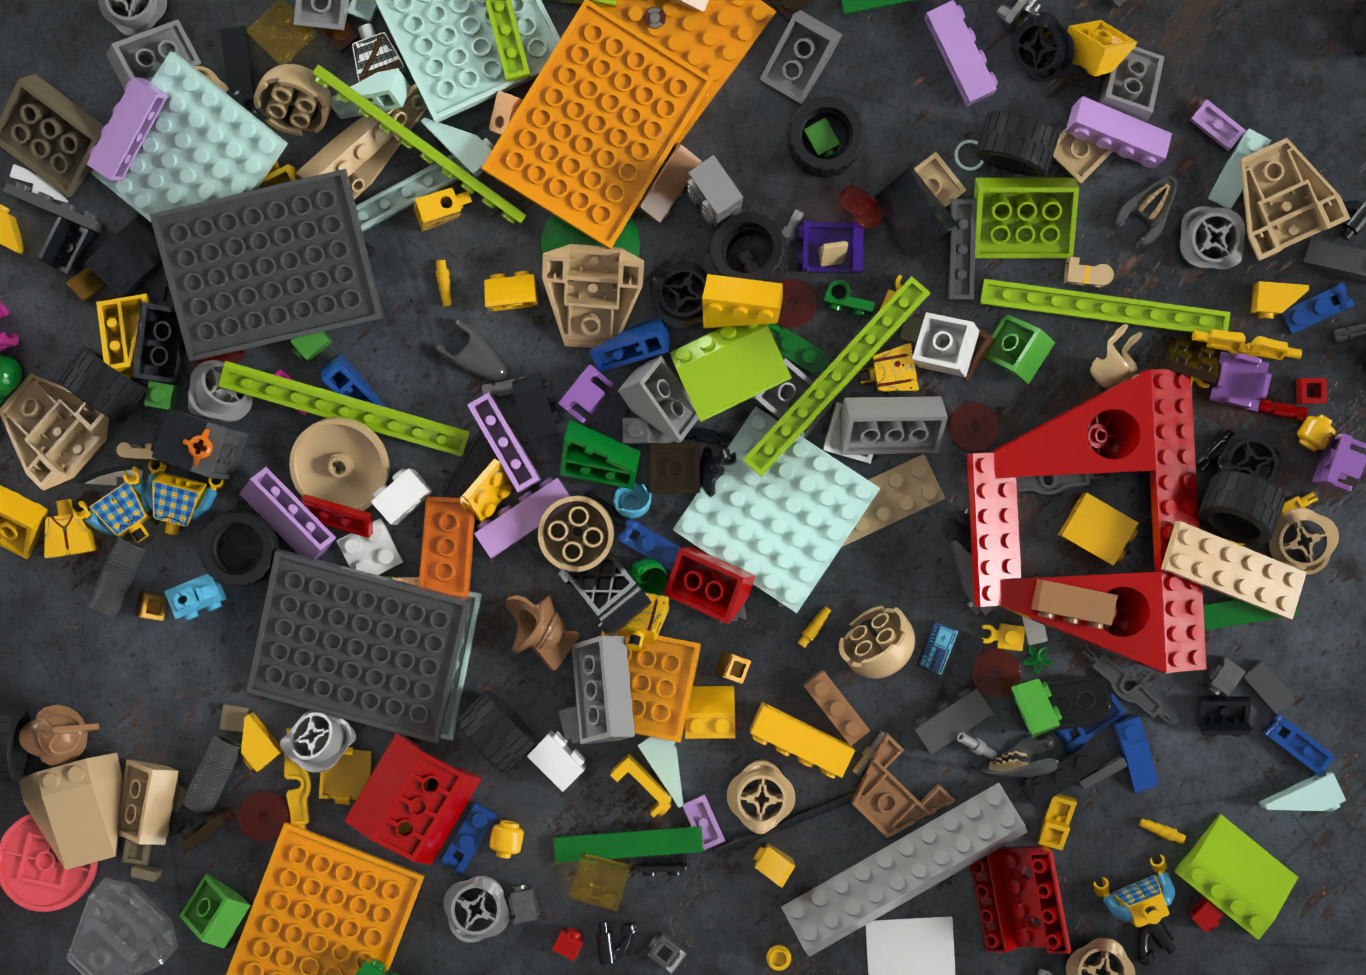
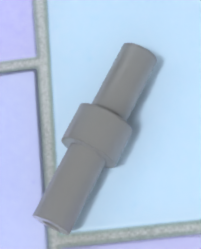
M796 209L788 226H784L782 231L788 247L791 241L794 242L798 234L796 230L804 215L803 212Z
M881 731L870 747L867 745L862 752L863 756L852 769L859 777L870 764L885 735L884 732Z
M963 732L959 733L957 740L968 746L971 752L977 755L982 754L991 760L997 758V751L986 746V743L977 737L972 738Z

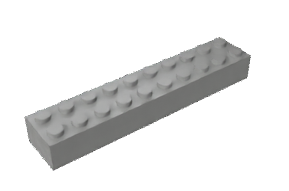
M997 783L781 908L804 951L810 957L1027 833L1026 826L1000 783Z

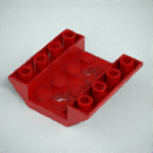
M396 733L346 816L345 822L371 841L413 862L431 865L482 778L462 767L457 769L421 750L418 744ZM429 778H434L437 780L435 788L431 790L425 789L424 782ZM403 822L411 824V829L407 833L398 832V826Z
M1046 845L1001 847L970 865L986 952L1007 953L1018 947L1047 948V953H1071L1053 851ZM1025 866H1026V867L1030 870V872H1031V877H1030V878L1025 874V871H1024V867H1025ZM1034 916L1039 919L1040 927L1034 923Z

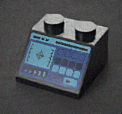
M933 620L916 666L966 686L984 639Z

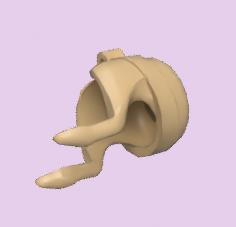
M1127 324L1119 327L1108 340L1107 357L1104 360L1097 357L1090 368L1093 378L1106 389H1110L1131 378L1138 371L1137 364L1128 353V350L1141 338L1142 333L1139 332L1128 339L1122 348L1123 357L1113 345L1128 328Z

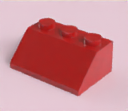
M695 547L679 548L664 595L721 622L730 624L748 599L756 575L711 556Z

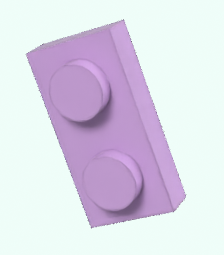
M1205 100L1189 120L1227 151L1233 147L1246 131L1209 100Z
M705 794L683 803V809L691 826H702L704 850L725 841Z

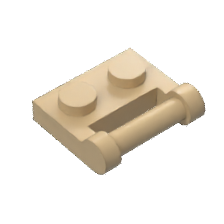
M123 442L116 449L120 457L158 460L152 458V444H145V448L138 444L131 445Z

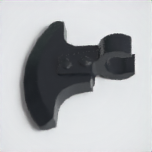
M705 447L700 463V479L702 487L709 497H713L716 494L715 483L720 476L724 475V466L732 465L737 461L736 452L730 454L729 448L721 450L719 455L714 458L712 457L711 448Z

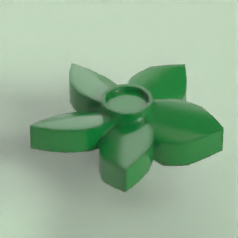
M1028 646L1030 657H1027L1023 664L1033 665V670L1037 675L1042 670V665L1049 666L1053 664L1048 657H1045L1048 646L1042 647L1039 651L1032 646Z

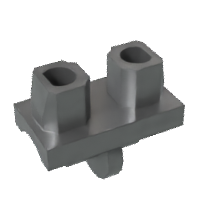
M1014 0L1017 3L1013 8L1004 3L998 9L997 16L1006 24L1007 30L1014 34L1015 30L1030 15L1038 12L1041 8V5L1037 3L1038 0Z

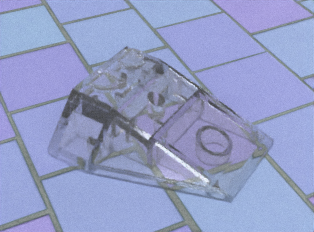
M104 878L87 899L66 960L82 975H142L161 966L178 948L172 919L137 885Z

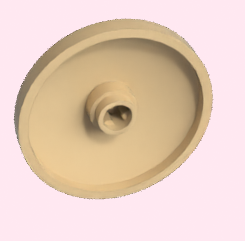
M330 417L313 423L299 435L290 454L291 478L302 497L306 494L364 511L372 505L371 501L375 498L373 494L383 485L386 486L389 479V458L383 443L370 428L353 419Z

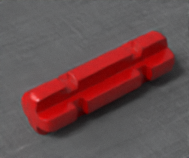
M1261 399L1258 409L1261 413L1267 414L1271 412V415L1285 418L1294 417V420L1305 421L1308 415V409L1305 407H1295V405L1277 401L1272 403V400Z

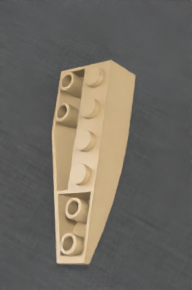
M416 84L410 86L402 108L384 112L411 131L426 111L427 106ZM363 116L330 141L301 167L296 174L300 179L346 169L353 198L356 199L374 182L401 145L399 142L401 136L394 131L389 135L378 127L379 120L373 116L370 119Z

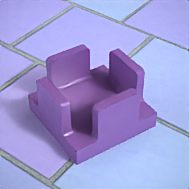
M1219 352V377L1215 384L1211 383L1207 400L1258 412L1261 399L1267 397L1272 374L1267 373L1270 363L1262 362L1261 358L1241 353Z
M590 364L558 403L583 424L586 419L572 409L573 406L579 404L587 412L593 414L606 398L604 391L596 386L593 381L598 378L609 388L612 389L614 383Z
M1344 433L1334 435L1326 449L1322 452L1312 482L1342 492H1351L1352 486L1338 482V479L1345 480L1347 476L1355 479L1361 477L1366 463V455L1351 450L1350 447L1363 450L1366 449V443L1355 440L1352 436Z

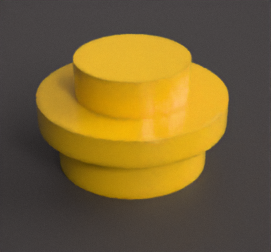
M775 945L767 952V963L774 970H784L791 963V953L785 946Z

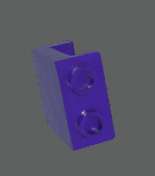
M804 220L803 226H798V241H802V251H797V266H801V272L861 274L863 271L864 221L834 223ZM848 242L845 261L842 264L820 266L817 252L820 246L827 243Z

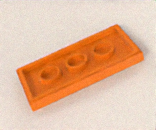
M426 496L419 586L469 599L475 513L469 509L465 511L461 506L460 498Z

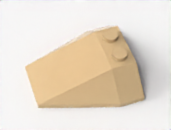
M1288 138L1240 159L1248 239L1258 261L1320 231L1327 230L1351 219L1341 196Z
M569 244L543 253L542 279L564 346L594 348L622 333L643 286L644 260L618 247L609 249L605 246Z
M31 373L0 408L1 419L24 471L41 490L49 489L74 478L107 440L109 417L90 407L65 387Z
M118 753L86 758L25 776L19 781L24 805L65 870L116 857L123 774Z

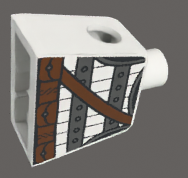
M371 23L358 28L362 40L353 43L352 48L359 82L381 71L398 68L402 74L407 72L385 32L375 34Z

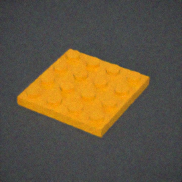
M603 631L601 633V636H622L620 631L615 635L611 632L607 635ZM658 635L657 639L653 642L643 640L642 648L639 651L631 650L627 647L633 721L635 724L634 733L681 743L701 644Z

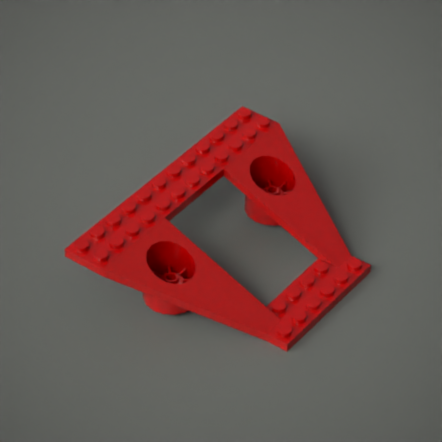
M1169 369L1144 370L989 453L967 454L975 607L999 606L1160 673L1206 669L1202 585L1161 570L1175 521H1181L1199 528L1191 376ZM1150 471L1155 572L1021 579L1016 477ZM1046 580L1118 595L1111 627L1109 628V625L1103 624V629L1087 626L1088 621L1080 619L1078 624L1063 621V616L1055 614L1053 619L1038 616L1039 611L1031 610L1036 581Z

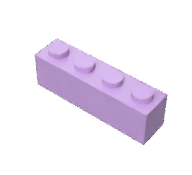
M954 0L927 12L924 20L968 107L993 95L997 90L998 82L992 71L989 72L985 65L987 59L981 49L978 50L974 43L976 37L972 28H967L963 20L965 19V14L960 5L956 6Z
M133 77L126 84L125 93L120 102L113 108V115L109 123L103 127L100 140L90 151L87 165L109 180L123 181L169 94L143 78Z
M1084 96L1072 106L1065 131L1077 139L1089 141L1101 149H1108L1118 153L1123 158H1130L1145 167L1154 169L1166 159L1172 133Z
M488 392L469 403L470 411L517 492H522L541 481L540 476L493 395Z
M267 467L250 478L240 492V495L299 555L317 559L326 552L336 539Z
M549 477L539 484L540 490L534 494L528 491L518 498L519 504L513 508L509 504L497 512L499 514L498 518L492 522L488 518L477 526L479 530L474 534L490 558H494L539 528L541 517L549 506L564 497L570 496L559 478L553 480L552 477ZM574 502L562 505L553 512L550 518L554 517Z

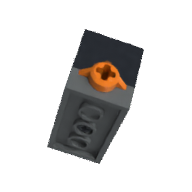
M168 409L167 413H163L159 424L162 427L159 437H155L151 445L152 458L169 464L179 465L183 469L209 478L233 479L249 433L192 415L191 413Z

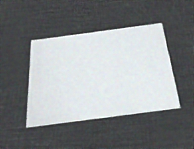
M952 916L874 920L866 924L868 975H955Z

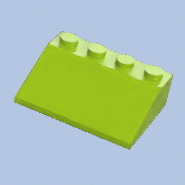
M975 178L974 199H977L975 258L1073 257L1079 186L1075 178Z
M768 324L721 327L670 352L675 368L700 422L792 378Z
M1221 814L1218 815L1173 871L1257 940L1262 937L1274 922L1298 879V876Z

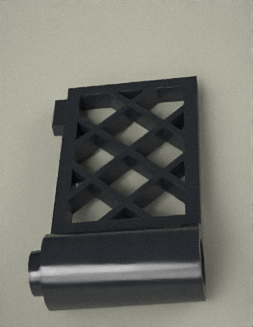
M611 551L607 554L608 557H605L597 565L596 573H586V571L570 573L568 570L561 569L558 573L567 585L572 583L600 619L597 624L606 635L610 632L615 635L652 603L650 598ZM604 563H614L612 574H602ZM585 579H595L593 590L583 589ZM601 579H611L609 590H599ZM617 579L628 580L629 584L625 588L615 590ZM598 595H608L607 603L599 609L596 606Z

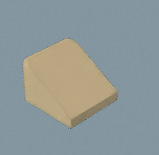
M841 241L820 246L817 249L820 266L842 264L845 261L848 242Z

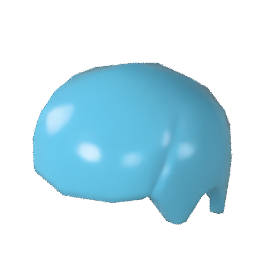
M634 483L633 489L619 487L615 491L613 504L620 515L630 519L639 518L649 510L652 495L644 484Z

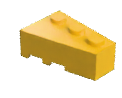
M707 274L702 297L703 328L778 323L783 299V284Z
M147 294L96 302L103 360L129 379H132L140 303H151Z

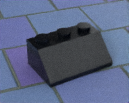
M141 302L131 377L158 383L178 384L183 337L175 308Z

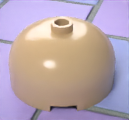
M282 64L270 69L261 78L254 94V105L266 117L265 122L279 131L302 136V130L318 133L325 126L331 111V93L329 88L326 89L315 81L317 76L312 73L313 70L297 64ZM289 105L294 106L290 122L295 127H291L282 121ZM316 106H318V114L316 118L310 123Z
M568 496L554 502L542 515L538 528V542L544 556L556 567L568 571L581 572L597 566L609 553L614 540V527L610 515L600 503L585 496ZM574 502L569 507H567L554 517L550 518V516L556 509H558L562 505ZM575 527L582 528L583 533L581 536L574 534Z
M882 605L863 612L849 624L853 629L844 638H840L839 641L840 655L855 673L866 678L879 679L896 673L909 661L915 647V633L911 623L899 608L885 609ZM873 619L871 625L877 632V637L873 636L867 626L860 624L866 620Z

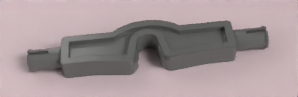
M1104 473L1052 475V483L1050 485L1044 483L1043 476L1016 477L1017 492L1033 491L1040 495H1052L1068 487L1087 486L1090 484V481H1104L1105 476L1095 477V475H1103Z
M1089 646L1082 650L1081 654L1092 662L1091 668L1109 682L1111 690L1117 697L1136 704L1150 717L1155 718L1157 716L1167 726L1171 723L1170 721H1173L1174 717L1162 709L1164 704L1142 683L1136 682L1129 690L1124 689V683L1129 677L1128 671L1115 664L1106 655H1098Z

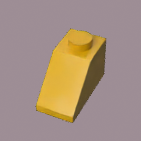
M0 204V244L24 255L26 250L16 217L8 214L10 209Z
M1256 282L1252 287L1250 314H1258L1260 319H1274L1275 315L1283 313L1309 291V285Z
M253 712L244 719L241 753L244 756L243 761L250 770L255 769L258 772L278 757L283 750L278 741Z
M769 843L764 848L760 846L753 858L756 860L755 868L780 887L784 886L795 867L792 857Z

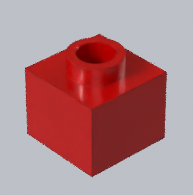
M1327 378L1296 379V404L1327 403ZM1307 387L1312 391L1311 396H1307Z
M1203 896L1186 915L1207 933L1209 930H1214L1221 923L1220 918L1224 914Z
M562 927L552 950L575 961L585 938L581 937L582 934L574 928L568 927V929Z

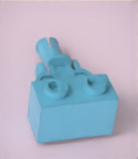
M209 574L164 591L175 619L184 618V621L198 617V611L206 608L210 612L222 607L220 602L227 600L221 583L217 582Z

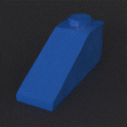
M661 317L638 323L590 350V354L598 371L603 372L669 352L670 335Z
M338 353L321 368V380L335 393L387 407L358 370L341 353Z
M1132 714L1118 719L1111 724V728L1120 754L1127 763L1125 768L1134 793L1158 786L1148 740L1140 718Z

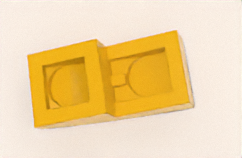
M1058 794L1049 800L1038 844L1063 850L1070 831L1069 824L1077 804L1076 798Z

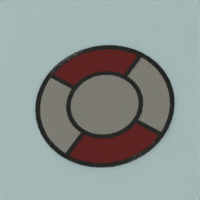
M651 7L645 12L644 20L649 27L659 28L665 23L666 15L661 8Z

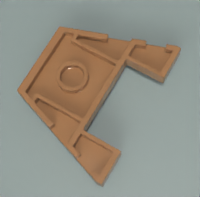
M888 733L883 736L851 800V803L886 838L956 801L939 784L921 801H918L886 769L904 751Z

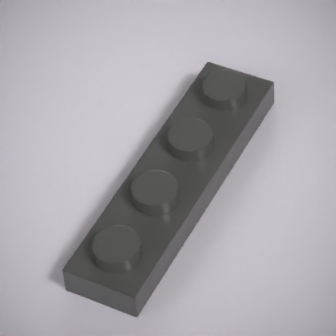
M6 182L3 192L97 233H102L105 225L98 222L99 216L87 211L82 215L75 212L76 207L62 201L61 205L52 202L54 197L40 191L38 195L29 192L31 189L29 186L16 182L14 186Z
M950 199V215L958 225L949 231L947 299L974 300L977 199Z

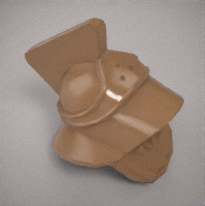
M518 595L508 597L505 606L518 624L512 651L519 653L530 647L550 671H555L571 650L572 644H575L578 640L579 632L566 630L564 620L559 615V612H555L550 595L545 597L538 605Z
M52 705L44 707L36 714L35 720L28 722L22 727L19 741L22 748L40 758L42 762L50 766L64 765L76 760L86 748L88 732L99 730L100 727L99 723L85 724L83 718L70 707Z

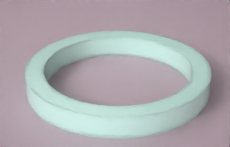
M965 140L955 150V162L963 170L974 171L980 168L984 161L981 160L975 167H966L960 163L958 159L959 149L968 143L978 144L975 140Z

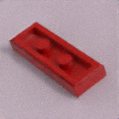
M306 494L301 498V503L323 525L370 538L373 534L372 513Z

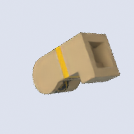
M1078 257L1066 259L1063 284L1099 288L1104 287L1113 280V270L1107 264H1099L1097 266L1079 265L1080 258Z

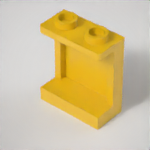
M1082 493L1057 536L1103 560L1107 565L1114 566L1115 563L1119 564L1126 553L1123 549L1127 542H1132L1137 535L1138 529L1136 527L1138 522L1094 496Z
M629 752L612 769L610 776L618 782L629 772L657 800L650 809V815L653 818L657 814L660 816L664 815L671 807V795Z

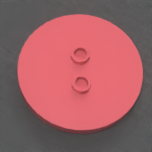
M31 814L16 821L5 832L0 841V885L12 901L26 909L49 912L68 907L87 892L95 878L98 862L65 870Z

